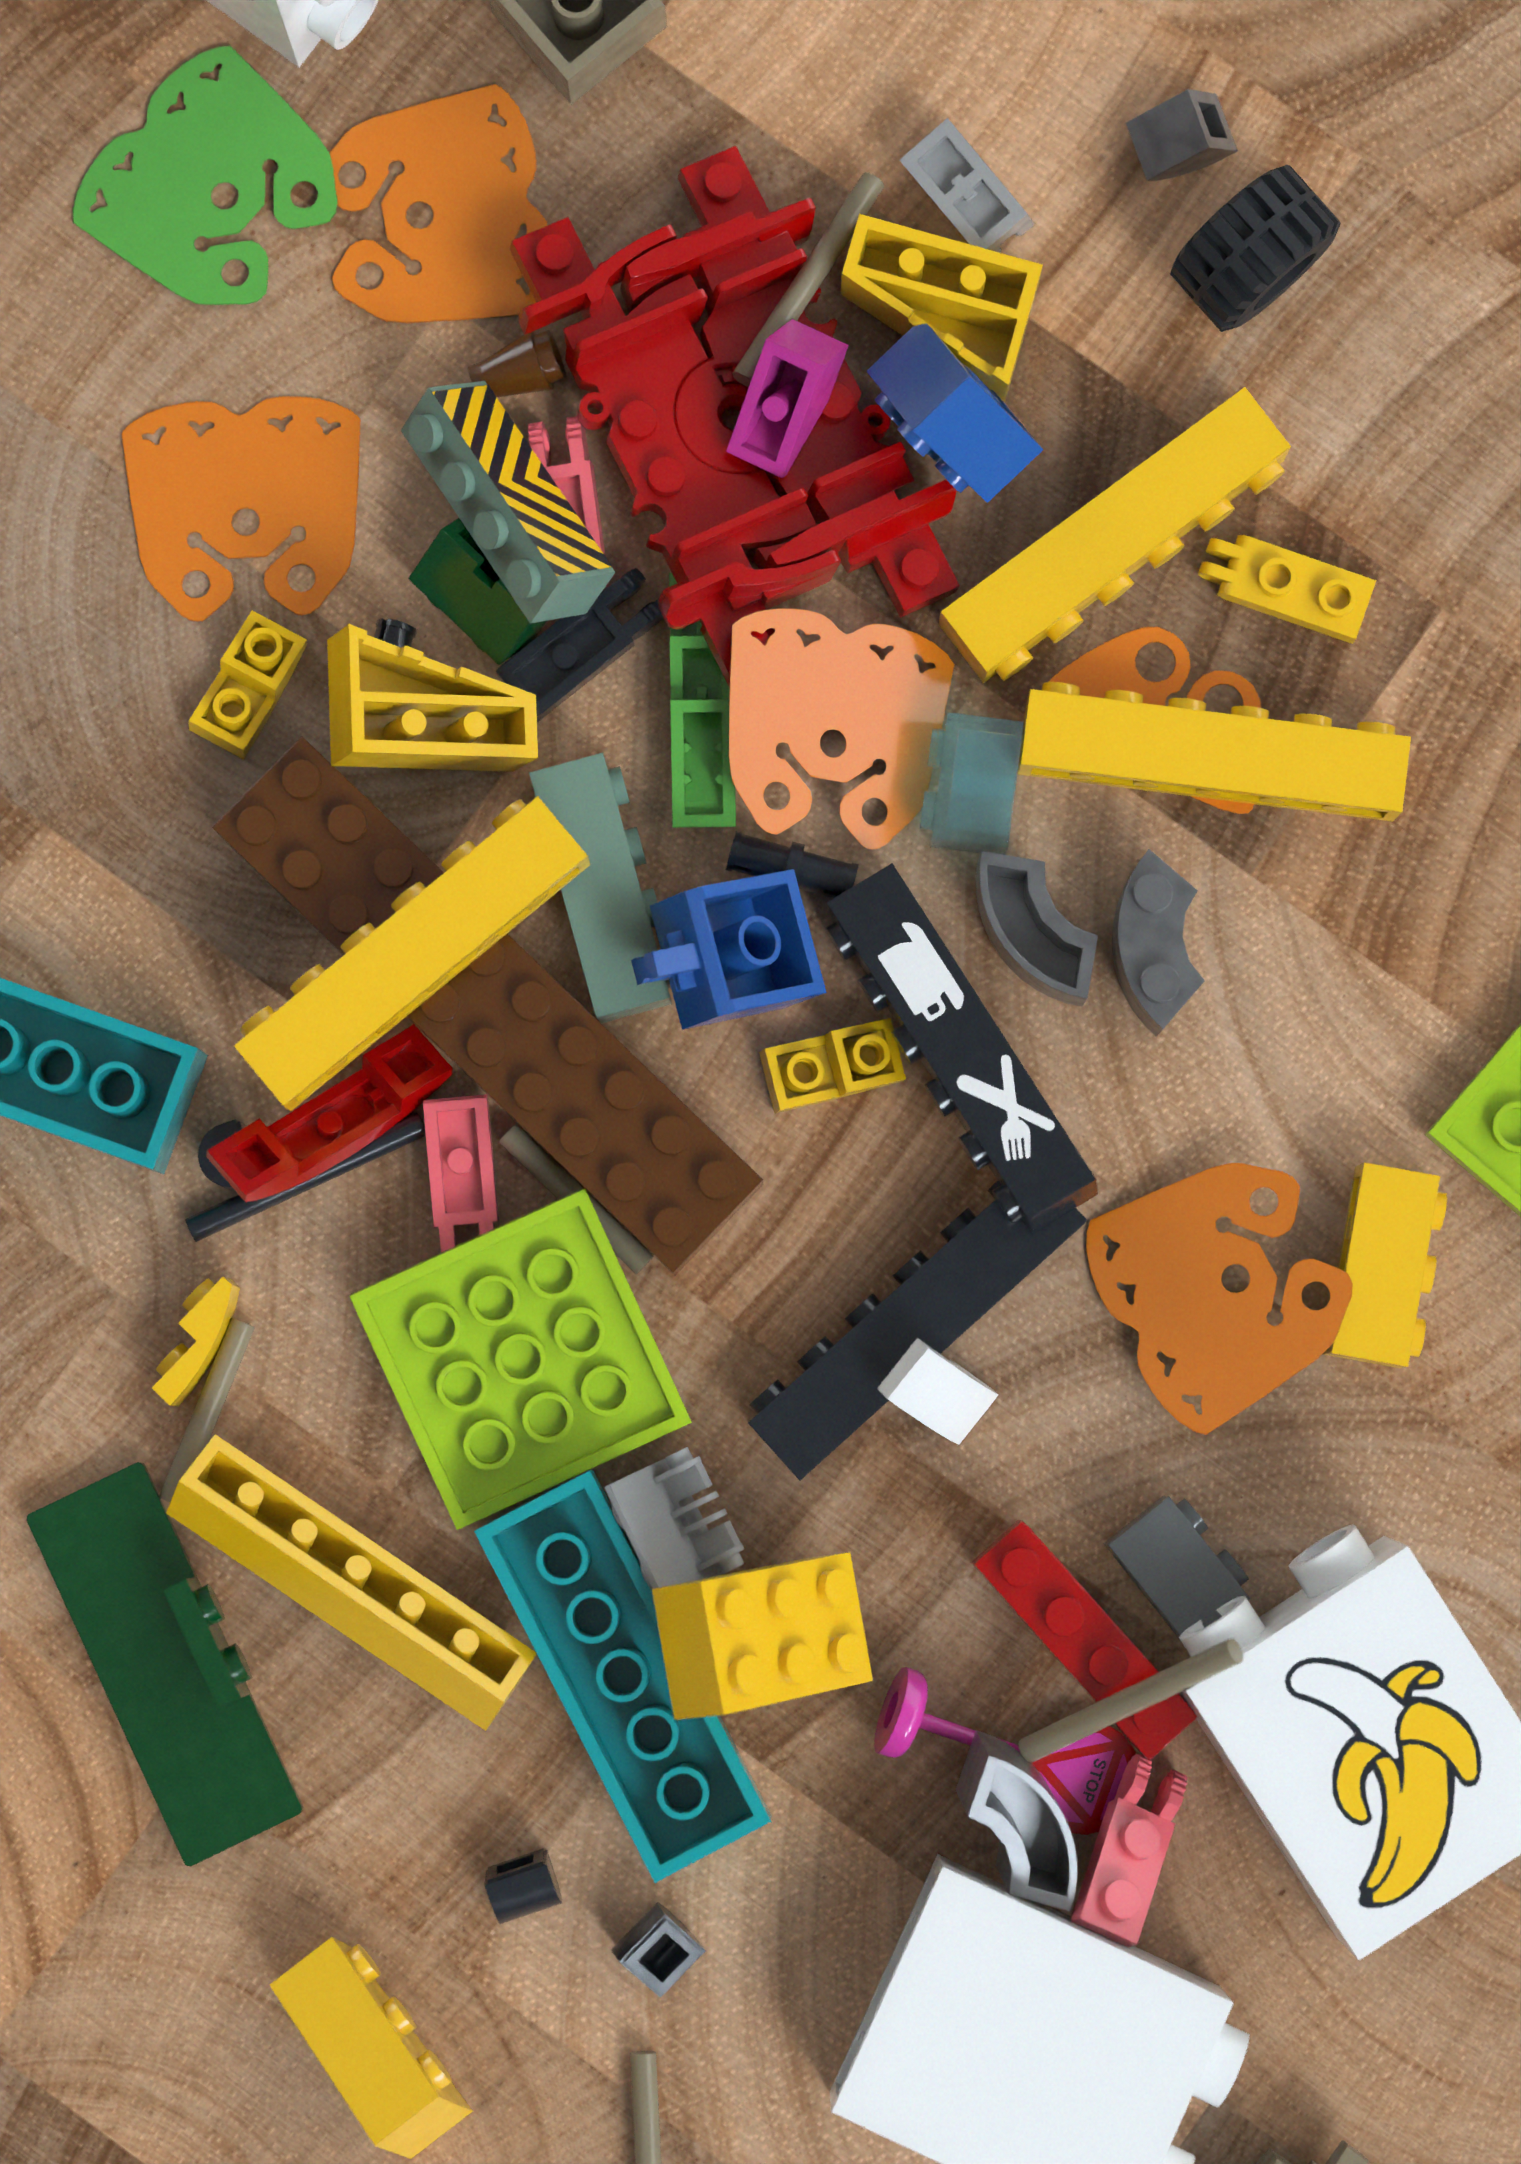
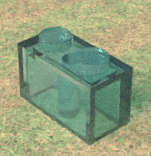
M948 712L945 729L932 728L928 766L939 768L937 792L924 791L920 829L932 830L930 847L973 853L986 851L1006 854L1009 845L1024 722Z

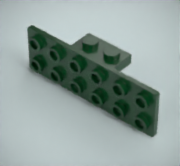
M137 1462L28 1514L26 1520L181 1858L186 1866H193L299 1815L303 1811V1805L246 1684V1681L252 1679L248 1663L236 1643L228 1645L218 1622L225 1619L221 1605L209 1584L201 1587L170 1517L166 1514L167 1511L161 1498H159L157 1489L145 1464Z

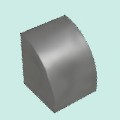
M1187 89L1126 122L1147 181L1181 176L1209 166L1237 152L1218 96L1215 93Z

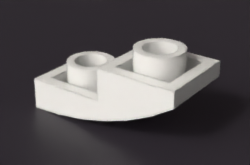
M919 1338L915 1340L877 1388L893 1404L958 1445L998 1396L992 1388L953 1360L946 1359Z

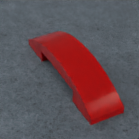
M413 1024L365 1053L362 1060V1069L269 1126H266L260 1118L208 1149L207 1158L245 1202L278 1194L325 1172L380 1137L423 1103V1100H426L452 1075L453 1067Z

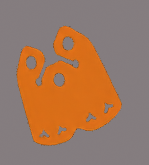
M493 84L373 117L352 127L331 150L330 156L333 164L338 199L337 205L341 209L350 212L361 211L369 206L388 176V167L391 162L400 161L403 163L404 172L396 176L381 202L386 235L390 243L411 260L419 261L422 266L421 272L418 274H408L406 266L374 240L356 241L348 247L332 276L334 288L343 298L384 321L398 323L519 315L524 307L536 303L531 291L530 294L526 295L523 288L516 283L523 275L510 251L511 241L518 235L521 224L526 225V234L547 226V222L541 212L526 197L537 168L536 153L525 118L515 101L500 86ZM493 104L497 105V114L506 121V126L488 121ZM510 148L515 149L512 161L516 165L515 172H511L509 167L500 161L501 158L508 154ZM357 162L364 167L366 178L360 187L347 188L340 183L338 174L340 168L345 163ZM416 202L427 203L433 210L432 222L422 229L412 227L406 219L408 207ZM367 262L377 264L383 271V280L374 289H365L356 280L358 268Z
M280 396L267 398L242 415L232 413L224 406L214 402L196 401L166 406L149 412L130 423L121 434L139 555L147 580L181 616L190 621L202 622L231 597L234 590V580L231 572L198 547H189L187 537L190 533H199L204 542L228 559L267 557L291 535L293 527L301 526L306 530L305 539L301 542L296 541L266 569L264 585L269 596L299 616L311 614L318 609L348 571L353 555L359 482L361 418L351 410L334 402L311 397ZM287 416H293L284 432L280 431L278 427L268 424L269 419L274 418L282 421ZM316 418H323L328 424L338 422L341 426L334 428L325 435L320 424L316 422ZM190 421H193L201 426L207 422H212L214 427L208 429L199 437L194 428L188 424ZM166 427V431L162 434L158 445L142 438L143 434L153 435L159 428ZM244 508L255 511L260 520L257 531L248 536L238 534L232 526L234 514ZM300 564L309 566L315 573V583L309 590L303 592L292 589L287 580L289 571L294 566ZM192 571L205 573L210 581V588L207 594L199 598H192L183 591V579Z
M769 609L757 611L736 621L732 625L729 764L732 782L757 825L765 832L777 835L806 817L811 809L812 795L810 789L785 758L780 759L776 755V746L778 743L784 742L788 744L789 752L808 775L813 778L847 783L870 768L875 759L884 760L886 770L883 774H874L843 796L839 815L844 826L865 849L877 850L887 845L920 812L929 789L955 665L948 654L935 643L917 633L887 624L873 623L863 626L853 633L845 634L823 614L809 610ZM769 628L775 630L774 634L767 639L766 645H762L761 641L751 636L752 631L763 634ZM800 629L807 636L817 634L820 636V639L804 647L803 641L796 631ZM870 645H877L881 649L893 646V650L888 652L884 660H880L879 656L870 649ZM914 655H920L925 663H934L935 668L927 669L920 673ZM831 729L840 731L846 741L844 752L840 756L833 758L826 756L820 747L821 736ZM772 782L783 783L789 791V802L781 810L769 808L764 801L765 788ZM870 798L882 800L887 808L886 819L878 826L869 825L862 816L863 804Z
M1228 1163L1212 1167L1151 1192L1089 1222L1086 1251L1090 1272L1102 1302L1113 1317L1138 1331L1137 1359L1144 1380L1161 1405L1177 1421L1194 1432L1204 1435L1209 1434L1316 1361L1333 1344L1351 1300L1353 1284L1347 1272L1316 1259H1303L1289 1269L1280 1310L1283 1314V1321L1277 1326L1270 1325L1266 1317L1272 1311L1278 1277L1260 1244L1229 1231L1222 1233L1217 1230V1220L1221 1217H1228L1231 1219L1232 1224L1271 1238L1287 1233L1295 1222L1300 1197V1185L1294 1177L1283 1171L1243 1163ZM1262 1187L1273 1190L1278 1197L1276 1210L1267 1216L1256 1214L1250 1206L1252 1193ZM1104 1235L1120 1244V1247L1114 1252L1111 1261L1106 1259L1109 1246L1103 1240ZM1233 1264L1245 1267L1250 1275V1282L1247 1288L1238 1293L1226 1290L1221 1280L1224 1270ZM1118 1282L1125 1285H1136L1133 1296L1134 1304L1128 1303L1126 1292L1117 1287ZM1321 1282L1329 1289L1330 1301L1323 1309L1311 1310L1304 1305L1302 1291L1309 1283ZM1158 1352H1162L1165 1356L1176 1360L1170 1370L1169 1377L1165 1376V1364L1158 1359ZM1182 1395H1201L1202 1414L1199 1415L1196 1412L1193 1404L1183 1401Z

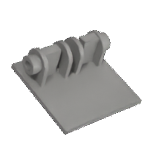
M688 1447L604 1487L612 1502L613 1515L620 1527L626 1531L640 1560L642 1575L652 1589L719 1576L745 1564L739 1553L744 1550V1546L740 1542L730 1520L710 1530L706 1526V1524L728 1513L724 1508L705 1518L702 1517L698 1507L719 1497L717 1491H714L694 1501L692 1495L712 1486V1482L702 1464L700 1456L693 1458Z

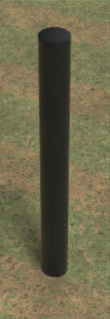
M418 1112L411 1114L373 1142L325 1172L295 1187L263 1199L245 1202L238 1194L186 1218L187 1227L195 1242L200 1241L425 1137V1126Z

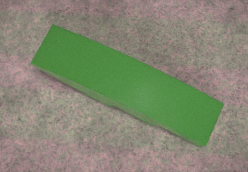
M669 573L670 587L677 584L672 573ZM700 620L681 629H672L670 627L672 828L736 827V795L729 764L730 688L700 630L702 627Z

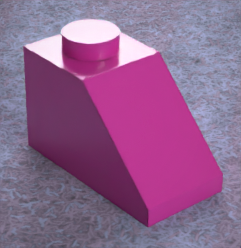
M791 319L767 337L726 452L780 478L785 477L829 401L849 345L794 319Z

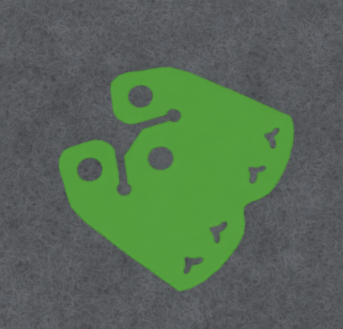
M231 46L216 47L184 63L158 87L150 99L147 121L143 129L126 133L113 139L101 151L85 174L77 191L73 207V223L124 260L175 294L189 301L203 305H247L259 301L267 292L268 256L266 251L258 243L250 240L209 246L208 250L201 252L195 248V240L199 236H204L208 239L238 234L265 205V172L262 169V165L268 159L274 160L278 164V170L274 173L273 209L277 221L283 226L292 229L330 222L336 214L338 203L333 164L330 153L318 135ZM217 64H222L218 81L207 78L201 79L199 77L204 72H213ZM182 92L186 109L168 114L167 109L177 103L178 94ZM133 152L131 171L113 169L115 165L124 163L126 155ZM299 182H310L317 188L318 197L315 204L311 207L299 208L291 201V190ZM230 183L238 190V201L232 208L220 209L213 204L211 194L214 187L218 184ZM102 189L108 206L100 207L91 212L90 207L97 202V190ZM230 260H241L248 266L249 275L246 282L242 285L230 286L222 279V268Z

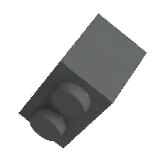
M1162 1496L1103 1544L1179 1638L1187 1628L1200 1620L1205 1628L1220 1619L1222 1615L1217 1609L1230 1600L1246 1596L1249 1601L1250 1597L1241 1587L1249 1578L1225 1549L1218 1555H1215L1200 1536L1209 1529L1185 1498L1175 1504L1169 1496Z

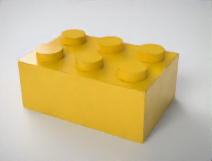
M850 1552L799 1559L652 1589L674 1720L725 1715L873 1681Z

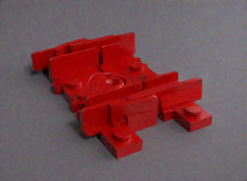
M737 146L728 148L680 169L678 180L701 224V227L683 234L682 238L676 239L677 235L672 225H666L624 247L608 260L599 263L596 269H594L569 217L511 241L510 251L536 303L524 307L519 313L518 321L524 335L579 311L584 318L582 321L563 328L566 342L565 361L578 387L591 392L583 396L577 412L578 421L589 430L600 429L605 426L607 421L609 422L611 429L606 443L635 499L630 515L636 517L641 512L650 511L658 514L663 520L664 529L659 533L651 534L647 540L646 547L663 554L677 584L662 591L658 599L659 609L667 625L672 629H681L700 620L702 624L700 630L729 688L732 625L744 616L757 611L768 610L830 582L840 563L847 574L873 563L900 618L956 593L960 587L929 526L930 523L950 514L954 506L957 490L945 479L901 500L898 499L893 490L915 481L903 458L906 449L902 442L891 446L877 442L885 436L890 426L891 418L879 405L875 404L867 406L860 414L857 405L862 392L845 359L842 362L827 405L785 477L780 478L726 452L734 429L728 428L723 423L722 414L731 409L740 412L749 388L739 383L732 373L806 262L807 255L804 249H797L796 246L805 243L809 239L816 210L812 198H807L770 213ZM622 282L620 290L629 313L627 316H625L611 288ZM821 288L817 289L808 305L818 301L822 292ZM705 307L709 318L702 326L699 335L704 346L703 349L692 325L700 321ZM803 311L797 320L834 338L833 335L838 323L836 319H832L825 324H815L806 317ZM596 408L600 413L595 415L590 413L588 409ZM873 420L877 422L879 427L871 426L868 421ZM758 548L753 561L759 569L755 570L752 568L745 553ZM769 628L763 634L752 631L751 636L761 641L762 645H766L767 639L774 634L775 630Z

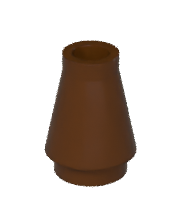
M549 330L539 334H535L533 331L522 335L483 361L468 367L471 382L485 381L496 397L553 390L554 382L566 378V370L560 351Z

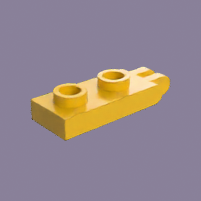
M1238 535L1235 544L1221 539L1210 538L1206 552L1214 557L1228 561V565L1226 568L1204 561L1201 563L1198 576L1219 584L1220 588L1217 593L1219 597L1351 644L1355 642L1376 580L1250 536Z

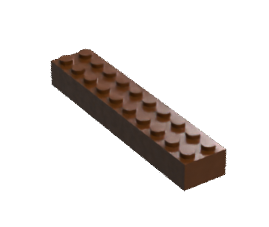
M303 736L212 827L238 855L342 955H345V953L340 948L341 945L359 928L371 923L376 929L396 913L391 904L405 890L420 881L425 887H428L444 873L334 766H331V763ZM508 934L406 1016L674 1276L763 1186V1179Z

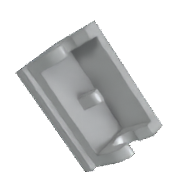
M948 118L900 159V162L970 245L1000 253V246L1013 234L1022 236L1035 225L1027 212Z

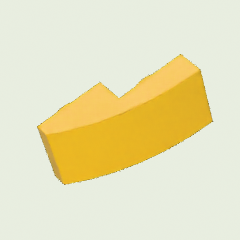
M252 610L222 656L218 675L188 720L189 730L244 760L287 686L307 646V639Z
M891 1018L830 1031L823 1036L769 1047L760 1051L759 1055L774 1114L906 1080L898 1045L891 1034V1031L894 1030Z
M223 1276L216 1284L209 1278L206 1279L182 1304L188 1313L178 1324L196 1342L190 1348L183 1342L180 1343L161 1361L156 1371L162 1377L152 1387L169 1406L179 1407L198 1385L216 1357L229 1322L234 1316L240 1287L230 1278Z

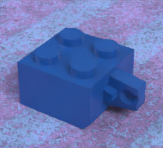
M927 323L913 326L867 370V373L882 391L874 399L876 403L899 426L897 430L921 456L924 457L928 454L936 462L935 467L960 493L970 486L988 503L1043 451V448L994 390H990L968 366L963 365Z
M794 869L700 886L650 905L661 950L652 951L644 954V957H637L631 960L637 985L669 980L682 1030L784 1009L827 993Z

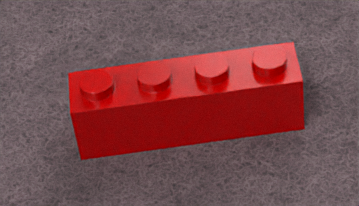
M1017 1520L971 1562L1095 1703L1159 1673L1022 1520ZM1177 1693L1114 1724L1136 1749L1150 1761L1198 1717Z

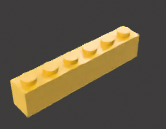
M1244 387L943 609L940 613L939 626L983 683L996 674L1003 681L1009 679L1033 659L1028 651L1047 636L1053 643H1057L1065 638L1084 621L1079 614L1082 610L1097 599L1104 606L1112 603L1133 586L1134 582L1129 577L1132 573L1147 562L1154 569L1160 567L1183 549L1185 545L1180 540L1182 536L1197 525H1200L1205 532L1210 530L1234 511L1235 508L1230 501L1247 488H1250L1256 495L1280 478L1285 472L1280 464L1284 462L1291 448L1290 444L1246 387Z
M1045 682L1042 684V690L1030 689L1026 700L1018 775L1392 822L1403 812L1411 737L1395 735V726L1390 724L1357 723L1356 730L1331 727V718L1316 714L1294 715L1293 722L1268 719V710L1252 706L1231 707V714L1205 711V702L1189 698L1168 699V706L1142 703V694L1125 690H1108L1105 692V698L1079 695L1080 687L1061 682Z
M538 796L527 805L522 799H519L505 808L491 823L496 829L495 832L478 846H475L469 840L455 849L442 862L441 866L446 872L428 887H425L421 881L409 887L391 904L396 913L376 929L371 923L359 928L341 945L340 948L344 951L345 955L326 970L321 964L308 970L290 987L295 996L276 1011L271 1006L264 1007L241 1026L240 1032L244 1037L234 1047L285 1108L289 1111L296 1108L591 865L588 855Z
M216 1434L177 1484L166 1514L485 1731L515 1690L537 1655L534 1650Z

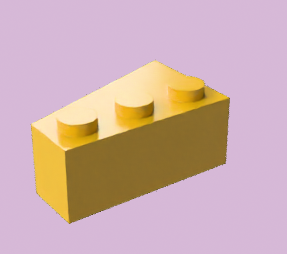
M859 214L842 271L841 295L902 336L913 326L927 323L963 365L968 366L990 390H994L1005 402L1043 265Z
M351 624L346 625L327 640L331 766L514 772L538 758L535 694L464 667L456 669L424 657V652L405 645L401 648L367 635V630Z
M331 1937L269 1984V1986L374 2146L412 2159L472 2113L473 2110L453 2085L450 2074L439 2058L430 2049L427 2050L413 2031L416 2029V2025L405 2007L396 1997L392 1996L389 1999L375 1980L381 1976V1973L367 1951L360 1944L351 1947Z

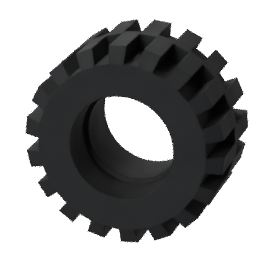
M1290 165L1278 167L1255 179L1221 207L1181 249L1175 259L1170 275L1221 332L1231 330L1251 320L1291 287L1329 248L1336 237L1341 223Z

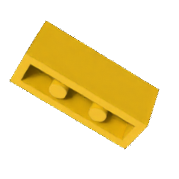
M1365 1162L1355 1167L1338 1265L1339 1269L1347 1272L1353 1284L1352 1297L1339 1332L1333 1344L1323 1355L1394 1368L1408 1367L1410 1356H1420L1426 1330V1320L1417 1318L1421 1293L1430 1294L1437 1263L1436 1256L1427 1255L1431 1230H1441L1447 1207V1193L1438 1192L1440 1176Z

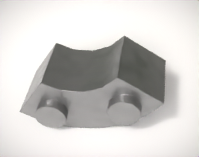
M1148 849L1132 872L1118 901L1112 930V953L1118 981L1126 1000L1141 1022L1157 1036L1205 980L1189 961L1183 940L1185 913L1198 890Z
M981 851L977 862L976 895L984 928L997 953L1016 975L1034 989L1053 999L1082 1007L1088 998L1098 935L1074 927L1056 910L1046 888L1045 861Z
M976 1730L956 1788L967 1816L991 1828L998 1837L999 1848L996 1867L1010 1895L1071 1911L1077 1884L1076 1850L1071 1830L1056 1799L1042 1775L1032 1763L1027 1762L1022 1757L1019 1751L992 1735Z

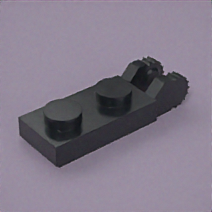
M638 568L627 572L602 591L586 614L559 619L496 670V674L502 682L536 695L537 722L635 646L634 640L642 637L663 620L664 617L659 609L658 599L645 605L638 614L624 625H621L609 611L640 590L646 578Z

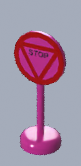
M903 1667L896 1674L885 1697L877 1722L874 1749L877 1754L886 1757L902 1756L911 1746L919 1728L971 1746L976 1730L924 1713L928 1697L926 1678L917 1670ZM1108 1726L1032 1764L1050 1788L1071 1833L1089 1835L1099 1832L1108 1802L1115 1799L1119 1783L1123 1777L1122 1774L1128 1761L1131 1760L1132 1756H1135L1136 1751L1121 1732ZM1000 1739L1001 1741L1007 1743L1008 1745L1019 1751L1018 1745Z

